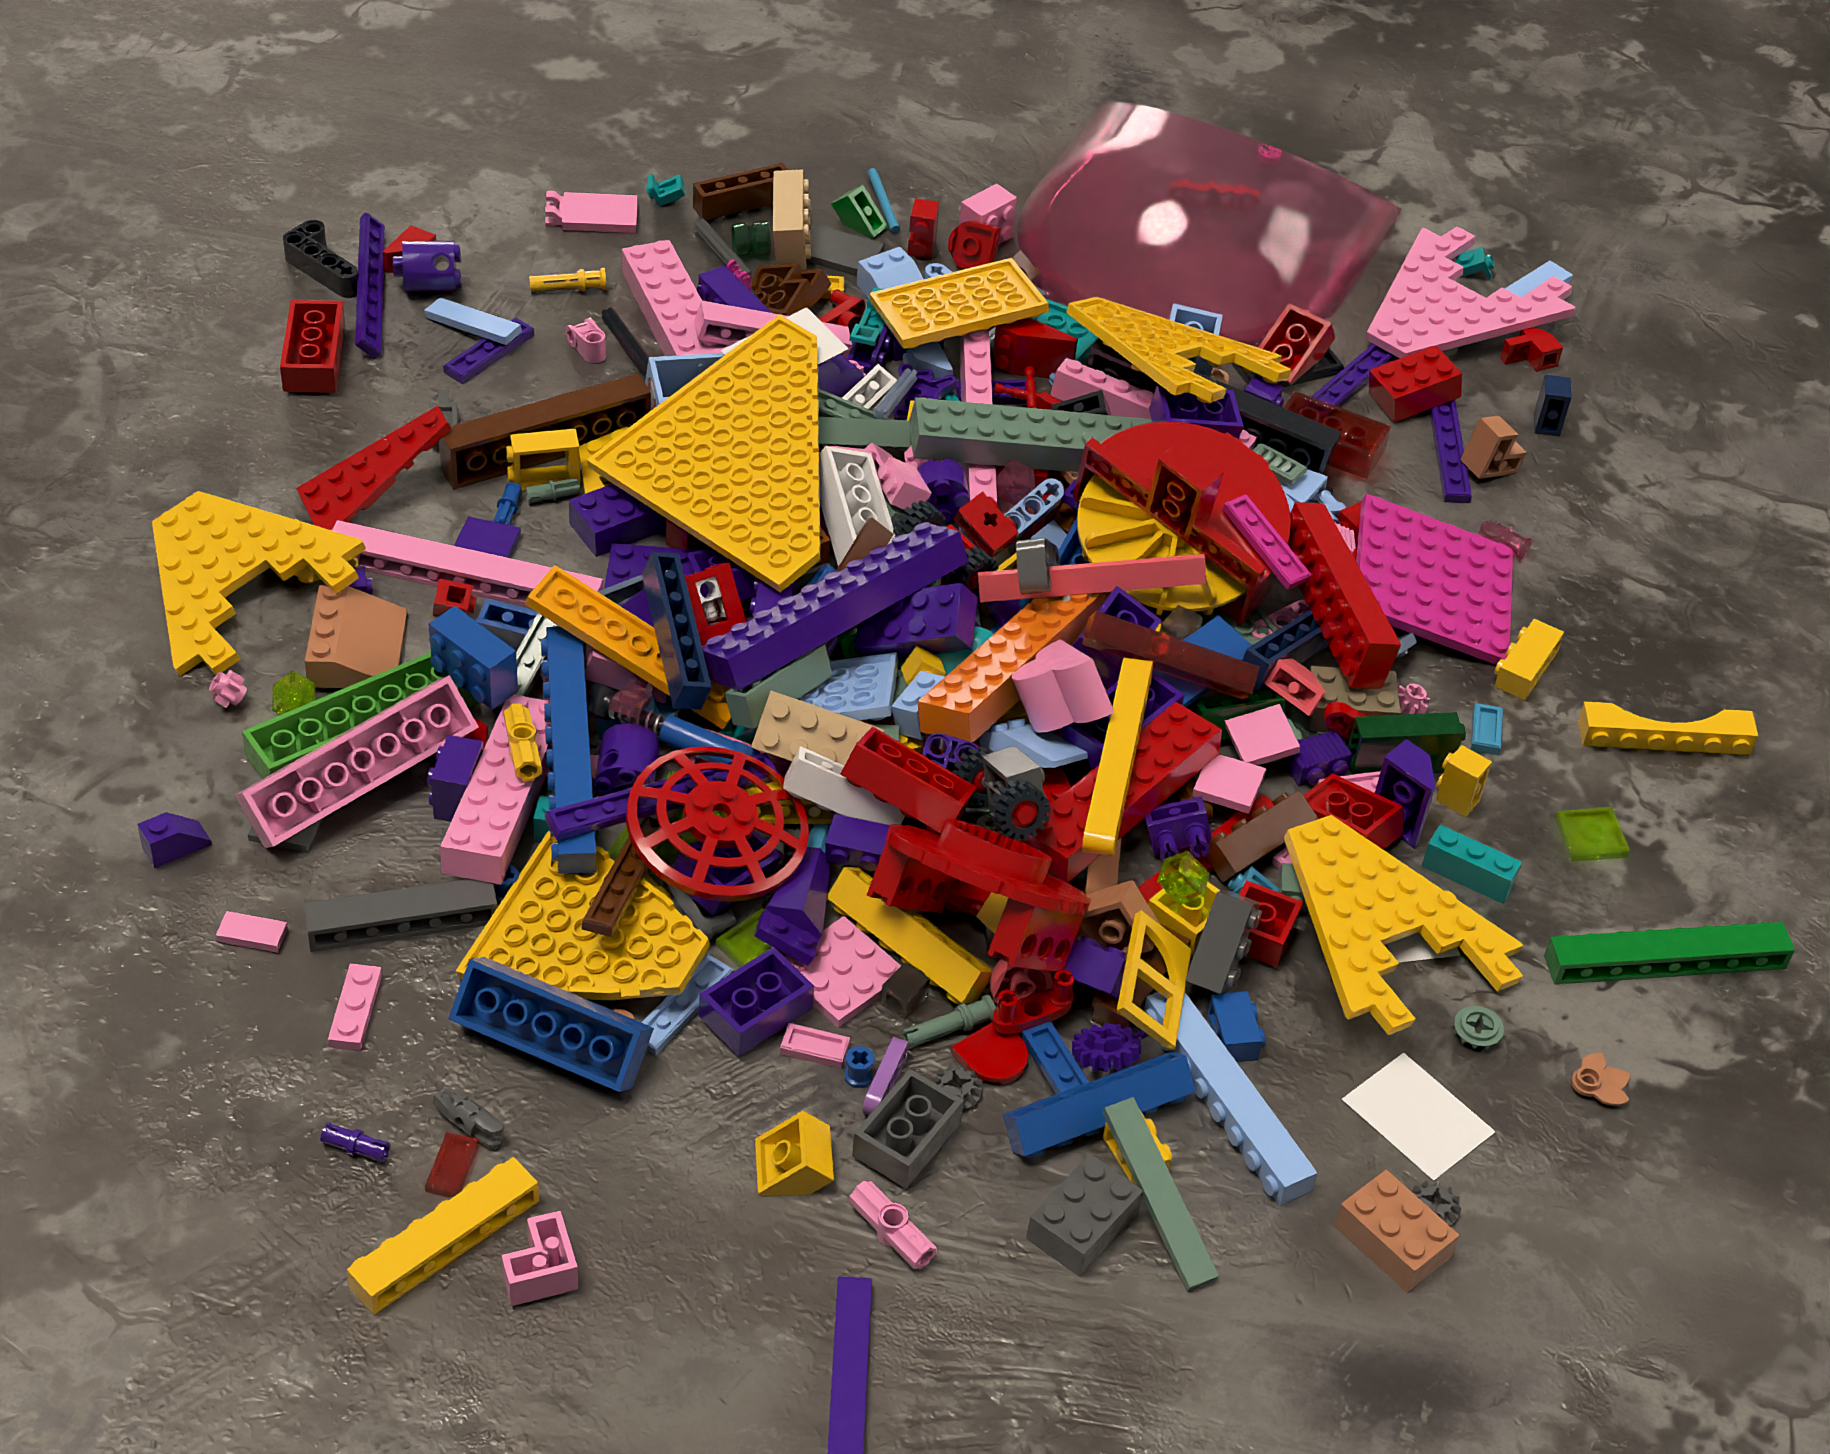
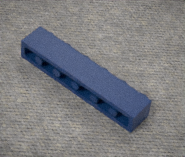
M1169 1052L1002 1114L1012 1151L1026 1158H1033L1042 1155L1045 1148L1053 1145L1054 1147H1062L1071 1144L1074 1137L1080 1135L1092 1136L1102 1131L1101 1127H1104L1107 1122L1102 1113L1103 1109L1107 1106L1134 1097L1143 1115L1157 1111V1106L1164 1103H1180L1186 1099V1095L1196 1092L1187 1056L1176 1052Z

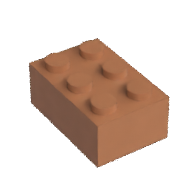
M1387 1169L1341 1203L1334 1225L1407 1293L1452 1257L1460 1236Z

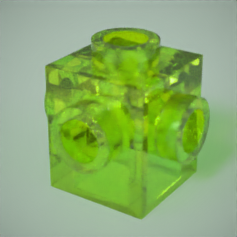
M291 670L273 685L272 711L282 715L315 701V683Z

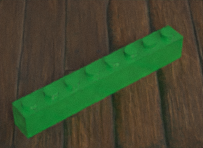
M1761 922L1757 924H1732L1694 928L1678 927L1663 930L1648 929L1645 931H1618L1615 933H1588L1570 936L1559 935L1550 937L1544 958L1555 985L1787 969L1795 949L1783 922Z

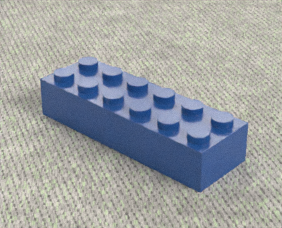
M486 957L469 959L448 1018L453 1022L618 1092L633 1088L654 1030L651 1026Z

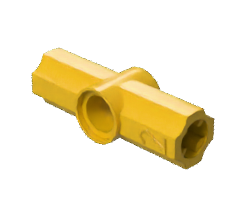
M522 703L511 704L508 709L503 711L509 742V756L513 762L515 776L521 778L523 782L534 781L537 776L542 774V766L536 743V728L532 724L529 708H525Z

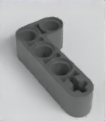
M1046 538L1016 541L1018 579L1021 595L1050 592V566H1060L1057 546Z

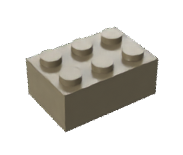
M1310 667V671L1315 674L1326 692L1312 715L1308 716L1309 731H1333L1325 725L1324 708L1332 702H1343L1367 716L1401 714L1396 671H1389L1382 689L1351 688L1341 668Z

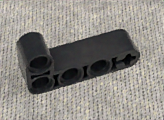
M314 219L305 221L283 235L285 260L289 264L341 297L351 298L357 295V267L326 248L325 226L322 221Z

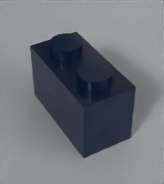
M1553 375L1544 376L1534 410V433L1560 437L1572 398L1571 378Z

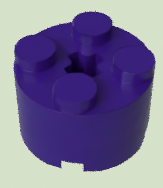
M934 459L920 465L917 470L931 491L927 501L946 518L944 524H946L955 517L960 508L970 501L967 478L964 468L954 460L943 459V462H934Z

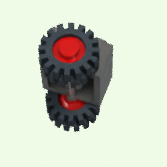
M1015 746L996 752L989 748L986 750L984 747H978V752L974 748L969 749V756L963 753L960 756L963 759L962 763L956 761L954 765L958 770H952V773L977 787L969 802L980 806L981 803L984 806L989 805L993 823L1009 838L1012 837L1014 840L1019 841V838L1029 840L1028 834L1032 837L1037 836L1038 834L1035 830L1037 828L1040 830L1045 828L1042 823L1048 822L1050 818L1046 812H1051V807L1048 804L1049 800L1043 792L1042 783L1045 782V775L1042 767Z

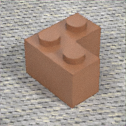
M1500 416L1480 418L1460 460L1479 479L1517 473L1527 452L1516 442L1518 433Z

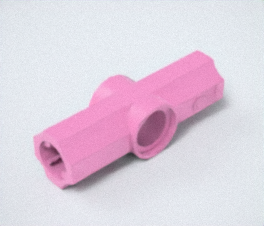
M863 1181L849 1195V1203L877 1231L878 1240L885 1246L893 1247L913 1269H922L936 1255L937 1247L908 1219L906 1208L901 1204L892 1203L872 1181Z

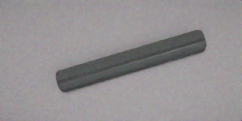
M703 218L699 221L696 220L694 229L727 265L730 260L734 259L741 271H747L748 275L751 276L752 271L712 226Z

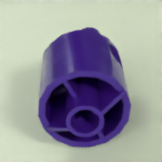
M403 241L402 256H393L394 277H403L405 292L456 291V288H462L460 269H456V263H461L459 244H455V241ZM440 262H447L449 264L448 268L443 271L437 270L436 266Z
M629 723L614 725L605 731L601 740L593 785L599 797L632 788L642 771L659 758L660 741L656 734L646 727ZM657 769L649 775L643 785L655 782Z

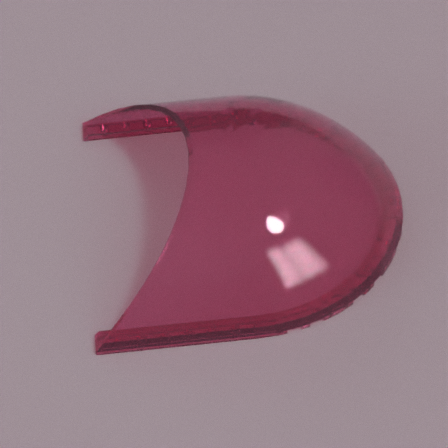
M1107 102L1097 109L1026 199L1019 215L1017 247L1018 251L1021 250L1040 271L1034 280L1038 284L1037 287L1046 292L1044 296L1051 301L1068 306L1071 302L1099 297L1166 319L1169 318L1173 303L1223 315L1219 336L1258 348L1289 303L1324 320L1327 317L1333 316L1400 215L1401 208L1336 173L1236 132L1157 108L1131 103Z

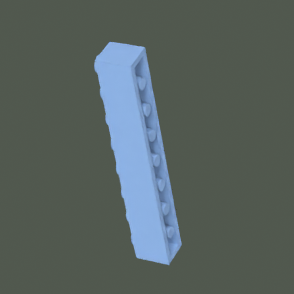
M1159 992L1146 998L1144 1012L1161 1025H1163L1167 998ZM1185 993L1176 1047L1174 1050H1168L1164 1046L1162 1048L1167 1052H1176L1187 1056L1196 1090L1195 1094L1205 1101L1210 1108L1213 1119L1216 1122H1220L1227 1132L1231 1144L1238 1147L1245 1158L1248 1168L1256 1172L1262 1181L1266 1193L1273 1196L1279 1206L1312 1192L1317 1171Z

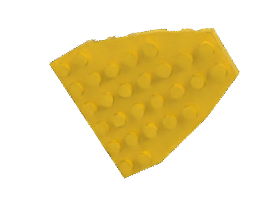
M548 831L519 874V878L513 883L456 969L458 978L463 979L469 959L486 957L589 1000H619L680 995L709 949L710 942L700 929H696L693 926V922L686 915L683 916L675 908L674 902L645 879H642L612 937L582 930V920L615 861L609 857L607 851L596 846V872L558 874V861H552L551 843H557L555 837H550V831Z

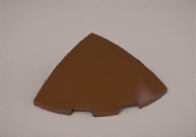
M799 263L759 266L751 286L755 291L754 295L772 313L790 316L806 307L810 308L825 294L831 283L823 269L802 270Z

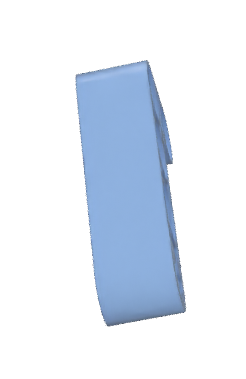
M1053 478L1043 481L1004 514L1005 517L1013 520L1019 532L1015 540L1006 548L1013 545L1055 509L1064 494V487L1060 481ZM1051 494L1045 501L1042 500L1044 495ZM1025 508H1032L1036 514H1029ZM959 527V531H960L968 540L971 541V539H970V538L964 533V531Z

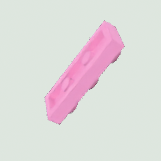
M358 964L349 965L328 1037L329 1047L361 1051L382 977L381 967Z

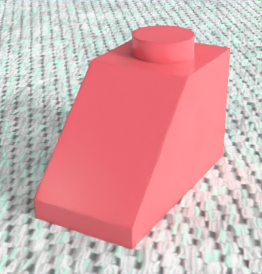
M1293 658L1279 659L1264 684L1308 716L1312 715L1326 692L1315 674Z

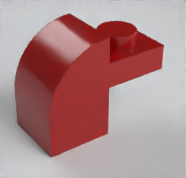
M1527 328L1521 330L1519 336L1505 339L1500 360L1505 365L1527 360L1535 371L1538 372L1558 367L1563 346L1550 333L1538 328Z

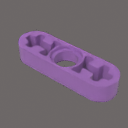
M897 1037L892 1038L866 1094L862 1113L870 1115L894 1087L909 1051V1041Z

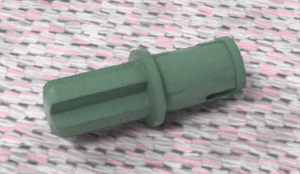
M576 478L558 482L549 480L546 484L525 487V495L528 504L551 499L556 501V498L578 494L580 492V484Z

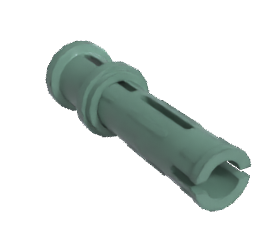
M988 994L984 995L980 1001L969 1005L960 1004L955 1008V1011L903 1029L901 1031L902 1038L910 1042V1049L961 1029L967 1032L971 1031L975 1025L986 1021L992 1023L993 1011L996 1009L995 1004Z

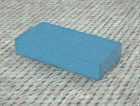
M1478 703L1474 704L1470 750L1499 755L1501 750L1503 708Z

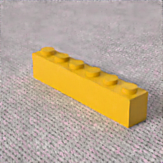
M844 867L827 895V899L835 904L834 909L838 913L847 917L850 916L856 920V926L863 932L873 934L879 938L878 943L883 948L897 952L902 956L900 960L912 969L917 968L924 973L923 978L928 983L936 987L940 986L947 991L946 996L954 1003L960 1005L977 1002L989 983L992 970L915 910L894 906L889 907L881 899L867 896L873 878L860 868Z
M514 1157L505 1163L497 1164L480 1180L469 1183L462 1192L450 1200L442 1201L434 1211L422 1219L414 1220L407 1229L395 1237H390L383 1241L379 1248L367 1256L356 1259L347 1269L349 1288L369 1311L375 1315L538 1203L539 1185L537 1180Z

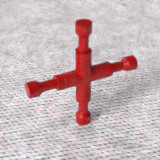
M1032 366L1024 369L1025 377H1027L1025 382L1026 390L1015 387L1011 389L1004 387L1002 384H995L993 390L995 394H1008L1012 398L1027 401V408H1037V396L1041 393L1036 392V382L1033 380L1035 370Z

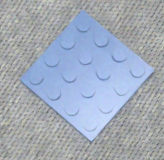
M897 652L829 661L833 676L825 680L820 687L804 694L801 699L803 702L858 721L866 719L878 721L891 716L899 663Z

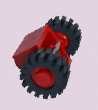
M920 500L918 504L916 502L912 503L911 509L907 506L904 509L906 512L904 515L900 513L898 516L900 521L895 522L894 526L896 529L893 530V533L895 534L894 537L908 534L914 531L915 526L925 522L940 527L945 526L952 530L957 529L953 525L946 526L944 524L946 522L944 515L928 501ZM960 532L969 562L941 577L940 586L962 583L974 595L979 596L978 572L997 571L999 566L984 550L979 547L977 548Z

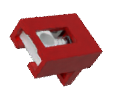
M720 563L707 567L704 571L687 576L686 574L684 575L701 646L706 645L707 641L712 637L731 631L732 626L738 623H746L730 563ZM703 583L709 588V593L705 598L700 593V587ZM717 618H719L718 621H715V622H712V623L707 624L708 622L714 621V620H716Z

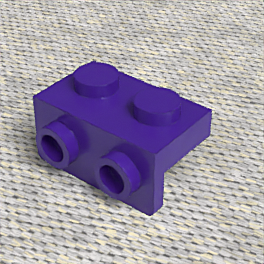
M883 326L876 346L857 342L853 343L847 359L856 361L860 366H863V373L866 375L878 364L883 368L886 356L885 351L889 352L892 337L888 336L889 327Z

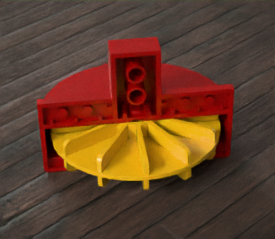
M1184 422L1141 424L1120 431L1105 439L1102 443H1099L1092 437L1085 443L1073 494L1074 500L1079 503L1077 530L1083 549L1082 556L1085 561L1099 563L1204 554L1206 584L1125 590V592L1139 603L1157 608L1156 615L1161 616L1163 610L1174 612L1202 611L1206 616L1212 614L1214 608H1218L1239 625H1242L1266 598L1276 576L1222 508L1226 502L1247 494L1285 543L1288 544L1291 527L1288 501L1280 482L1269 468L1270 463L1263 456L1256 454L1244 445L1241 440L1233 437L1228 432L1224 434L1208 427Z

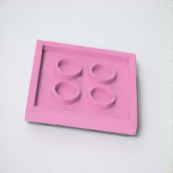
M845 916L823 930L815 957L809 966L788 955L785 956L814 985L813 1006L838 1028L907 979L908 971Z

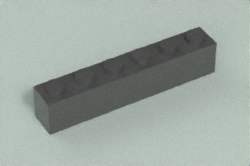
M472 879L445 881L437 884L412 886L403 889L303 903L310 952L484 926L497 909L493 883Z

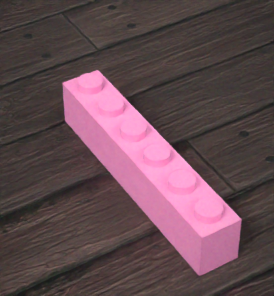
M701 301L694 320L697 339L732 345L754 334L779 314ZM822 322L849 348L840 353L847 359L852 348V341H849L850 333L848 327Z

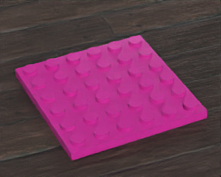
M1366 493L1361 501L1356 562L1390 625L1495 665L1498 664L1500 659L1505 660L1510 646L1513 548Z

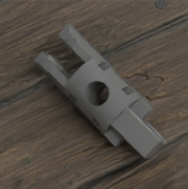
M445 1086L434 1094L433 1104L452 1123L492 1151L499 1150L503 1141L502 1136H500L504 1132L505 1126L503 1123L468 1096L449 1086Z

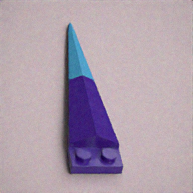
M815 824L809 833L806 852L798 869L788 881L776 889L759 918L754 937L807 966L815 957L818 942L823 933L831 862L825 859V841L831 824Z

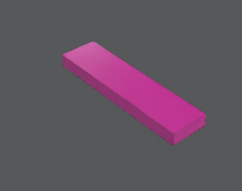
M1247 494L1224 504L1222 510L1287 590L1309 581L1312 576L1311 573Z

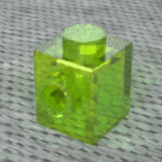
M1185 851L1163 860L1157 882L1181 905L1192 900H1198L1204 896L1210 874L1189 851Z

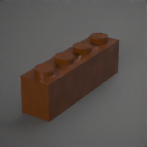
M778 163L693 183V208L701 219L711 220L729 214L772 205L774 171L788 169L783 163Z
M1300 790L1291 796L1287 792L1283 793L1272 801L1274 805L1272 808L1268 809L1264 805L1251 814L1253 820L1247 822L1244 818L1230 827L1232 833L1226 835L1223 831L1209 840L1212 846L1209 847V852L1205 857L1222 882H1225L1236 873L1284 844V836L1288 829L1319 819Z
M1160 923L1161 926L1190 947V939ZM1154 945L1152 951L1141 953L1140 959L1169 980L1165 961L1156 945ZM1137 976L1132 1003L1144 1011L1147 996L1158 991ZM1100 991L1096 994L1092 1002V1007H1094L1093 1022L1102 1027L1104 1023L1121 1024V1029L1133 1028L1135 1024L1117 1012L1118 998Z

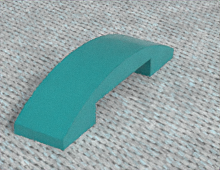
M873 287L871 293L884 289ZM870 296L863 317L859 324H855L849 341L876 346L883 326L887 325L870 302Z

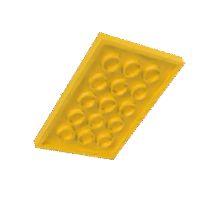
M1012 258L869 293L870 302L903 349L916 348L921 344L929 342H940L948 337L963 336L968 332L980 329L987 330L992 326L1004 323L1010 324L1019 319L1034 318L1049 312V303Z

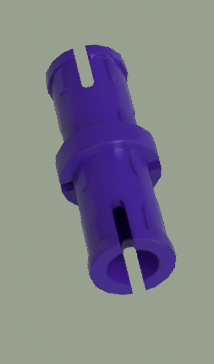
M330 1122L326 1123V1127L323 1128L320 1137L321 1143L342 1148L349 1155L356 1156L358 1154L381 1163L385 1162L391 1147L389 1142L364 1135L362 1130L355 1129L352 1131Z

